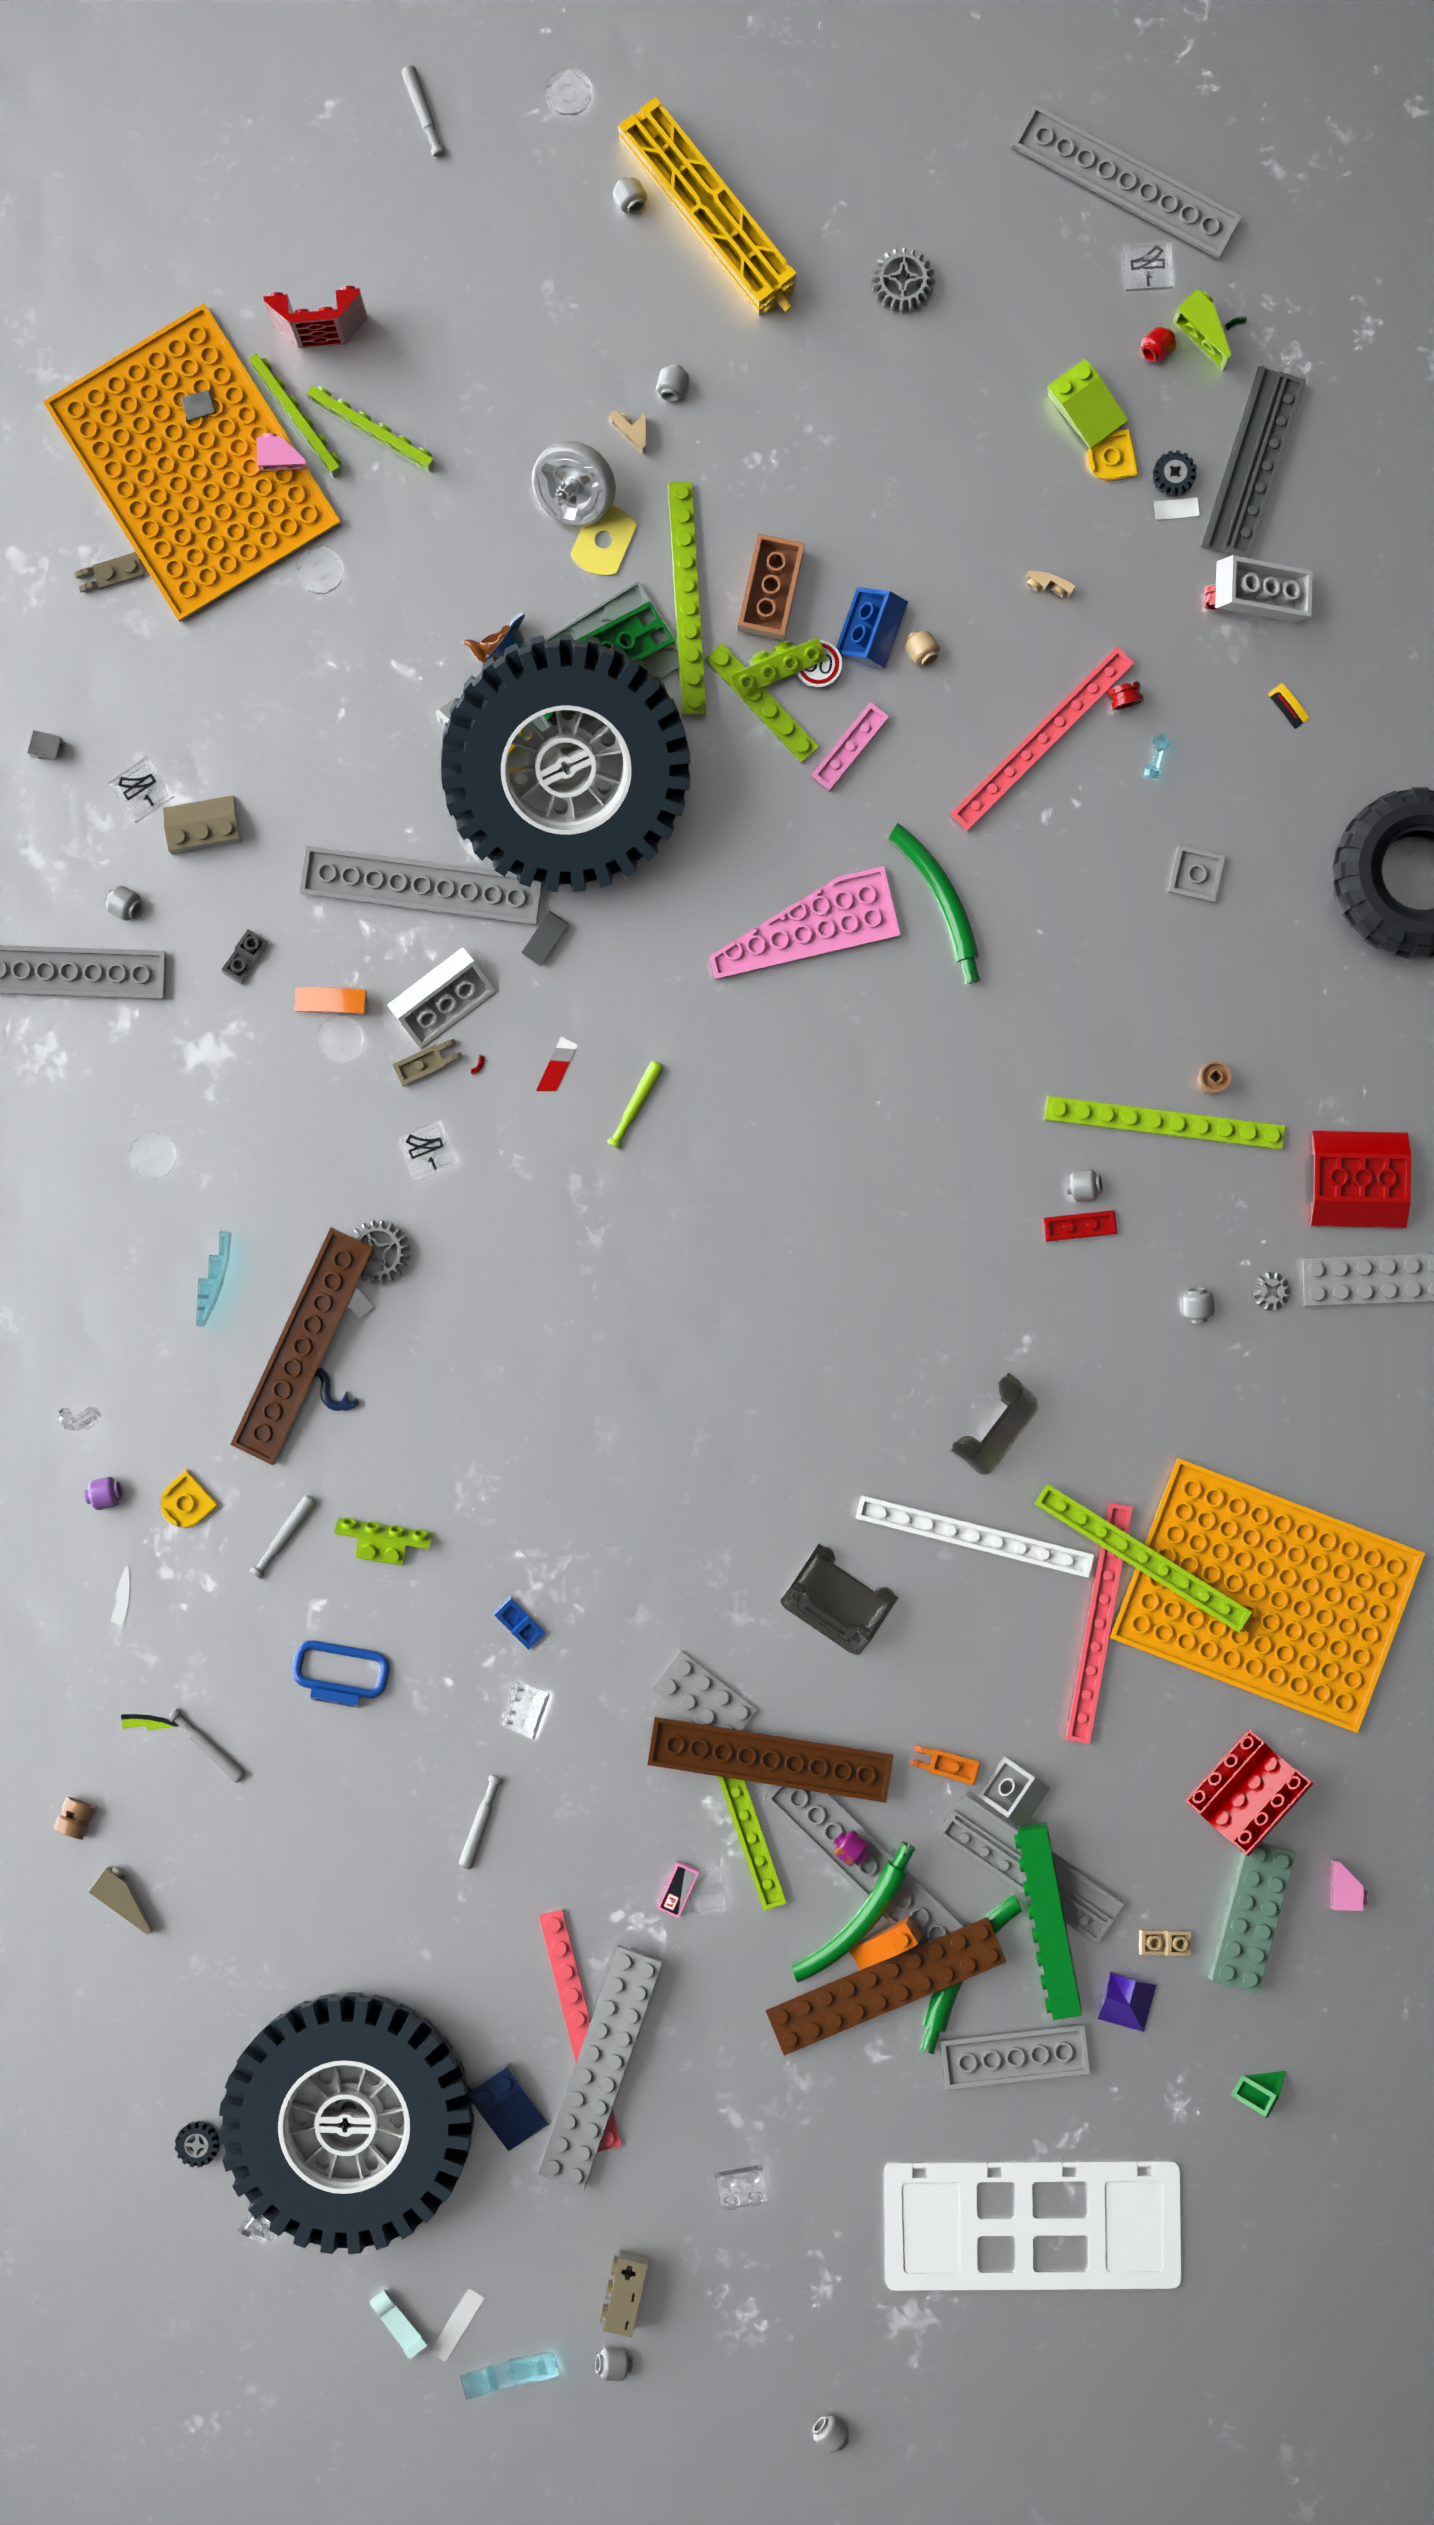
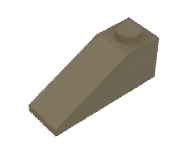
M110 1867L106 1868L89 1893L147 1935L150 1934L153 1927L130 1882L124 1878L126 1874L117 1867L113 1869Z

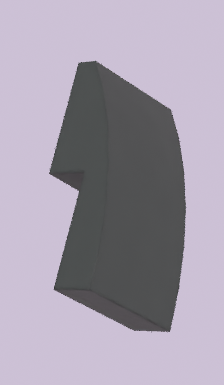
M549 910L521 953L541 966L569 923Z
M247 929L235 946V951L221 969V973L242 985L264 951L268 941Z

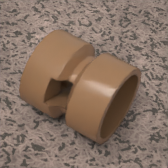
M1214 1061L1208 1063L1200 1070L1197 1076L1200 1090L1208 1095L1221 1093L1231 1082V1071L1222 1062Z
M67 1796L61 1808L64 1813L58 1816L54 1829L67 1836L83 1840L88 1828L86 1821L91 1820L95 1807L79 1799Z

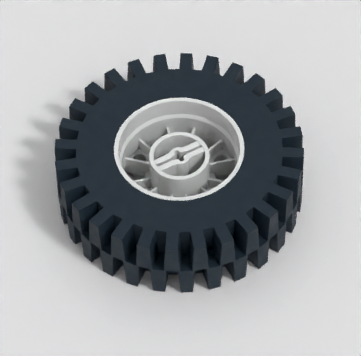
M559 634L558 640L546 641L542 635L531 638L530 645L518 648L517 643L505 648L503 657L496 661L491 657L483 663L482 671L476 678L471 675L465 682L463 693L459 699L455 698L450 708L449 721L444 726L441 750V780L446 796V806L450 816L453 815L456 820L457 831L463 840L468 838L471 841L473 852L482 861L486 857L493 862L496 872L505 877L508 871L516 874L519 884L531 887L534 880L543 882L546 891L558 892L559 884H570L573 892H581L586 890V882L598 880L600 887L612 884L613 874L623 871L626 877L637 871V861L644 856L650 861L658 853L657 843L661 838L668 841L674 832L673 821L676 815L681 817L685 808L684 794L685 790H689L690 786L689 763L691 761L686 733L678 708L673 698L669 697L665 685L658 676L654 678L650 674L645 663L639 658L632 660L626 655L623 648L612 644L611 648L602 646L599 639L586 636L585 641H577L573 639L571 634ZM573 710L575 712L571 716H565L561 711ZM555 711L558 725L551 726L541 732L532 722V720L541 715ZM583 713L594 716L605 724L592 736L586 730L578 727ZM525 726L532 730L531 734L527 737L518 734ZM612 733L615 738L611 743H604L601 740L603 734ZM564 742L576 744L570 748H560L553 756L541 761L545 752L556 744ZM511 744L530 750L529 765L511 769L507 768ZM622 753L620 778L599 771L601 756ZM589 766L586 773L572 783L563 784L555 782L561 778H571L576 771ZM518 774H525L528 780L523 784H518L514 778ZM602 780H607L611 785L607 790H600L597 787L598 783ZM538 785L552 794L545 812L533 807L523 799ZM588 789L598 800L599 804L589 810L575 814L572 797L580 795ZM557 801H565L567 807L562 811L556 810L554 804Z
M347 1992L344 1996L339 1997L327 1994L309 2003H306V2001L299 2003L285 2014L277 2016L259 2032L237 2060V2065L228 2077L225 2085L227 2089L226 2095L220 2103L219 2116L223 2117L222 2126L218 2131L219 2144H224L226 2153L222 2161L225 2171L232 2170L235 2181L232 2187L237 2196L240 2197L245 2194L250 2201L248 2211L256 2219L263 2215L271 2222L269 2227L271 2232L277 2236H280L283 2232L294 2236L293 2244L305 2248L309 2243L321 2245V2253L333 2254L337 2248H348V2254H359L367 2246L375 2245L376 2250L387 2247L393 2239L401 2236L402 2240L410 2236L418 2225L423 2221L427 2223L436 2214L440 2205L447 2201L458 2178H460L469 2154L471 2134L474 2127V2114L471 2111L472 2101L469 2094L471 2087H467L464 2079L466 2072L461 2060L457 2062L452 2054L453 2046L446 2037L441 2039L434 2032L435 2025L427 2018L420 2020L412 2014V2008L402 2003L399 2006L387 2003V1997L379 1995L365 1998L360 1997V1992ZM348 2065L363 2068L359 2084H341L337 2066ZM322 2070H329L333 2075V2079L329 2082L323 2081L320 2077V2072ZM369 2072L377 2074L381 2077V2081L378 2083L371 2082L368 2078ZM306 2080H309L322 2094L314 2108L293 2102L299 2088ZM388 2083L396 2093L402 2106L384 2110L376 2094ZM349 2099L361 2104L366 2111H357L354 2108H345L342 2111L325 2109L337 2100ZM296 2112H304L307 2116V2121L305 2123H298L295 2120ZM400 2114L404 2118V2124L400 2126L394 2125L391 2121V2116ZM344 2118L348 2119V2123H351L350 2126H346V2121H343ZM314 2130L321 2146L306 2159L297 2147L293 2135ZM328 2133H337L344 2137L351 2134H369V2136L359 2143L348 2145L335 2141ZM382 2133L403 2138L399 2150L390 2161L374 2146ZM322 2154L327 2155L330 2159V2164L328 2166H321L318 2163L317 2157ZM338 2156H355L360 2177L344 2178L333 2176ZM368 2156H375L379 2162L378 2166L369 2167L366 2164V2158Z

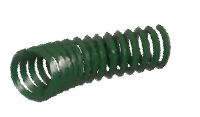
M1238 316L1235 319L1233 318L1225 324L1226 330H1229L1235 324L1245 323L1247 317L1244 316L1243 318L1241 316V320L1240 316L1239 318Z

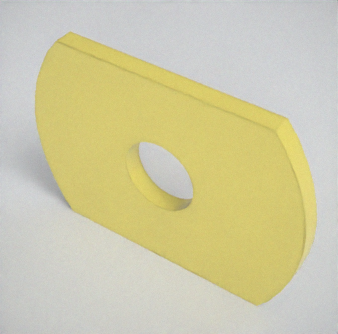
M612 506L601 520L581 528L571 551V557L582 569L589 573L601 576L615 575L627 551L637 524L624 510ZM600 532L609 533L613 539L612 544L607 548L598 547L595 543L597 534Z

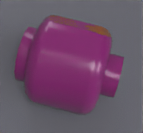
M851 1830L847 1834L842 1831L834 1840L836 1844L834 1854L848 1866H853L854 1864L859 1866L870 1853L868 1841L855 1830Z

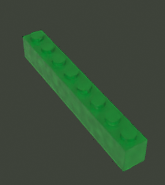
M1047 1822L1018 1827V1834L1014 1835L1016 1849H1021L1022 1858H1018L1021 1873L1025 1872L1027 1881L1023 1882L1025 1896H1030L1031 1905H1027L1030 1920L1034 1919L1036 1927L1032 1929L1034 1943H1039L1040 1952H1036L1038 1966H1043L1044 1975H1041L1042 1989L1048 1991L1049 1998L1045 1999L1047 2014L1052 2013L1053 2020L1082 2016V2007Z

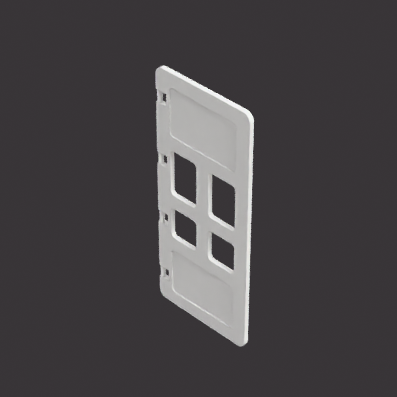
M1173 2161L890 2163L885 2168V2281L887 2287L893 2291L1174 2289L1181 2283L1180 2169ZM1137 2167H1151V2175L1137 2176ZM1002 2168V2176L987 2177V2169ZM1062 2168H1076L1077 2176H1062ZM912 2169H927V2177H912ZM981 2182L1014 2183L1015 2216L1012 2218H979L977 2216V2185ZM1035 2182H1086L1088 2185L1087 2216L1072 2218L1034 2217L1033 2184ZM981 2236L1015 2237L1016 2269L1013 2272H980L977 2264L978 2238ZM1087 2236L1088 2269L1086 2271H1035L1033 2269L1034 2237Z

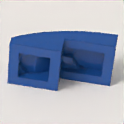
M511 1597L493 1612L494 1616L528 1650L545 1634L541 1627Z

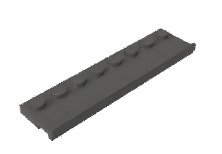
M1258 366L1201 546L1245 558L1251 557L1306 379L1280 371L1269 370L1264 366Z

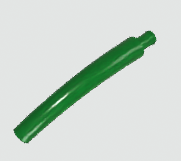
M897 823L888 839L910 859L934 894L947 924L955 960L962 964L965 984H972L971 974L974 983L981 981L975 961L979 954L974 934L964 906L953 884L927 848L907 829Z
M902 1842L894 1860L887 1861L872 1892L848 1924L825 1945L792 1964V1970L797 1983L835 1963L854 1948L877 1924L891 1905L909 1873L906 1866L916 1850L914 1846L910 1844L908 1847L907 1842Z
M1012 1894L994 1907L982 1919L989 1917L994 1932L997 1934L1023 1910L1015 1895ZM963 1981L933 1993L922 2024L926 2027V2031L919 2050L925 2052L928 2043H930L928 2053H935L940 2032H946L951 2011Z

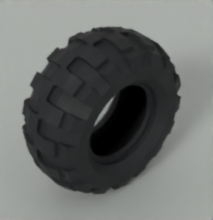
M1411 787L1407 790L1393 791L1379 797L1368 806H1365L1351 820L1341 835L1342 837L1334 853L1332 864L1334 880L1332 886L1335 900H1338L1343 911L1342 916L1350 928H1354L1364 938L1363 941L1375 949H1382L1392 953V956L1406 959L1434 958V908L1418 910L1401 904L1386 888L1382 875L1384 856L1389 846L1395 841L1407 837H1421L1434 842V791L1429 790L1428 787Z

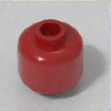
M1155 327L1142 339L1141 351L1148 361L1163 362L1176 349L1175 334L1168 328Z

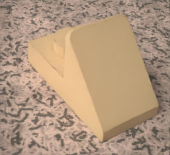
M614 410L608 416L609 422L644 454L646 452V413L631 425L632 420L624 412L618 413Z

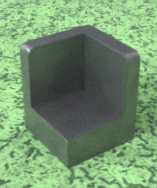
M209 390L182 397L188 421L216 413Z
M33 730L27 753L30 757L37 759L43 757L56 760L59 746L63 745L64 740L59 736Z

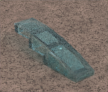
M229 1231L219 1232V1255H209L208 1279L198 1278L197 1327L205 1326L221 1291L230 1255L232 1233Z

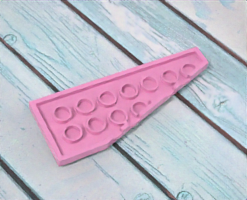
M884 866L833 879L825 886L815 890L812 894L794 903L760 926L710 955L715 980L900 937V930Z

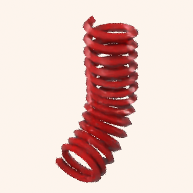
M479 1055L478 1059L480 1060H478L475 1068H471V1074H473V1071L476 1074L483 1069L484 1056Z

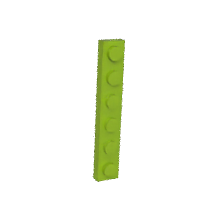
M257 353L249 357L252 367L331 475L335 477L341 473L339 464H341L340 459L334 451L328 452L325 447L327 445L326 440L320 432L315 434L311 427L314 424L307 414L301 415L297 408L300 405L292 394L289 397L283 390L286 388L285 384L279 376L274 378L270 370L272 367L265 357L260 359Z
M311 385L307 392L309 400L425 470L431 471L434 466V460L429 451L422 447L418 450L411 445L412 442L406 437L393 435L391 433L392 430L386 425L373 423L370 421L372 418L366 413L353 411L350 409L351 405L343 399L339 398L337 401L330 397L331 393L323 387L319 386L317 389Z
M721 643L705 658V661L739 697L730 674L745 667ZM764 687L739 697L801 764L819 748Z
M718 1776L763 1910L766 1911L786 1904L787 1902L745 1780Z

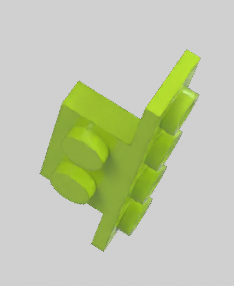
M818 637L797 646L792 641L789 643L788 641H783L776 644L773 650L768 652L763 650L755 653L753 658L748 660L750 666L730 675L740 697L827 660Z
M338 1518L334 1532L337 1535L358 1538L356 1558L402 1566L405 1561L406 1546L430 1549L433 1533L422 1529H406L398 1525H381L377 1522L356 1521L352 1518Z

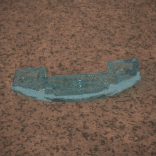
M548 2351L482 2367L462 2374L460 2378L466 2400L490 2394V2392L534 2380L537 2382L556 2377L560 2373L554 2351Z

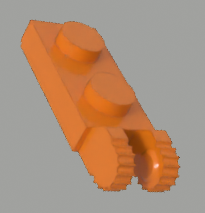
M915 1745V1751L921 1754L932 1755L930 1764L923 1763L917 1759H911L910 1765L926 1769L928 1772L975 1785L981 1764L980 1761L935 1748L932 1750Z

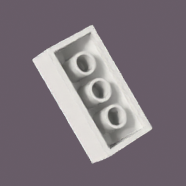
M462 947L387 1004V1006L421 1049L495 993L496 990L475 961Z

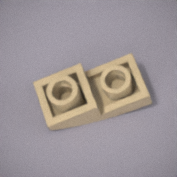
M1029 570L1025 576V580L1028 581L1026 584L1034 591L1038 592L1041 590L1044 593L1050 585L1052 587L1051 590L1060 597L1066 596L1069 598L1076 587L1069 581L1046 572Z
M1139 1930V1954L1191 1956V1931Z

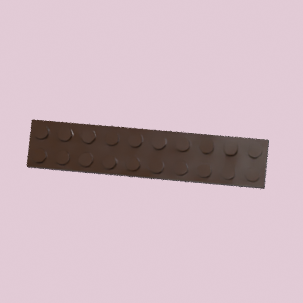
M330 1227L230 1445L271 1465H275L373 1254L374 1247Z
M655 1717L647 1765L886 1803L894 1755Z
M986 1917L765 2011L785 2056L1004 1964L1007 1960L989 1917Z

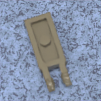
M136 552L74 572L77 579L95 575L96 581L79 586L81 593L98 588L101 590L145 576L140 558Z
M455 1039L448 1040L437 1046L435 1044L392 1064L402 1086L404 1087L461 1059V1052L454 1053L445 1059H442L440 1051L452 1048L456 1044Z

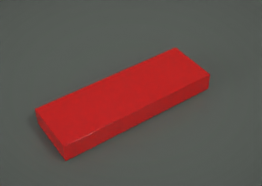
M1115 1210L1043 1218L1045 1242L1117 1234Z

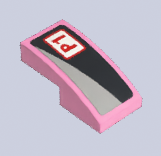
M677 1861L657 1909L679 1918L700 1870Z

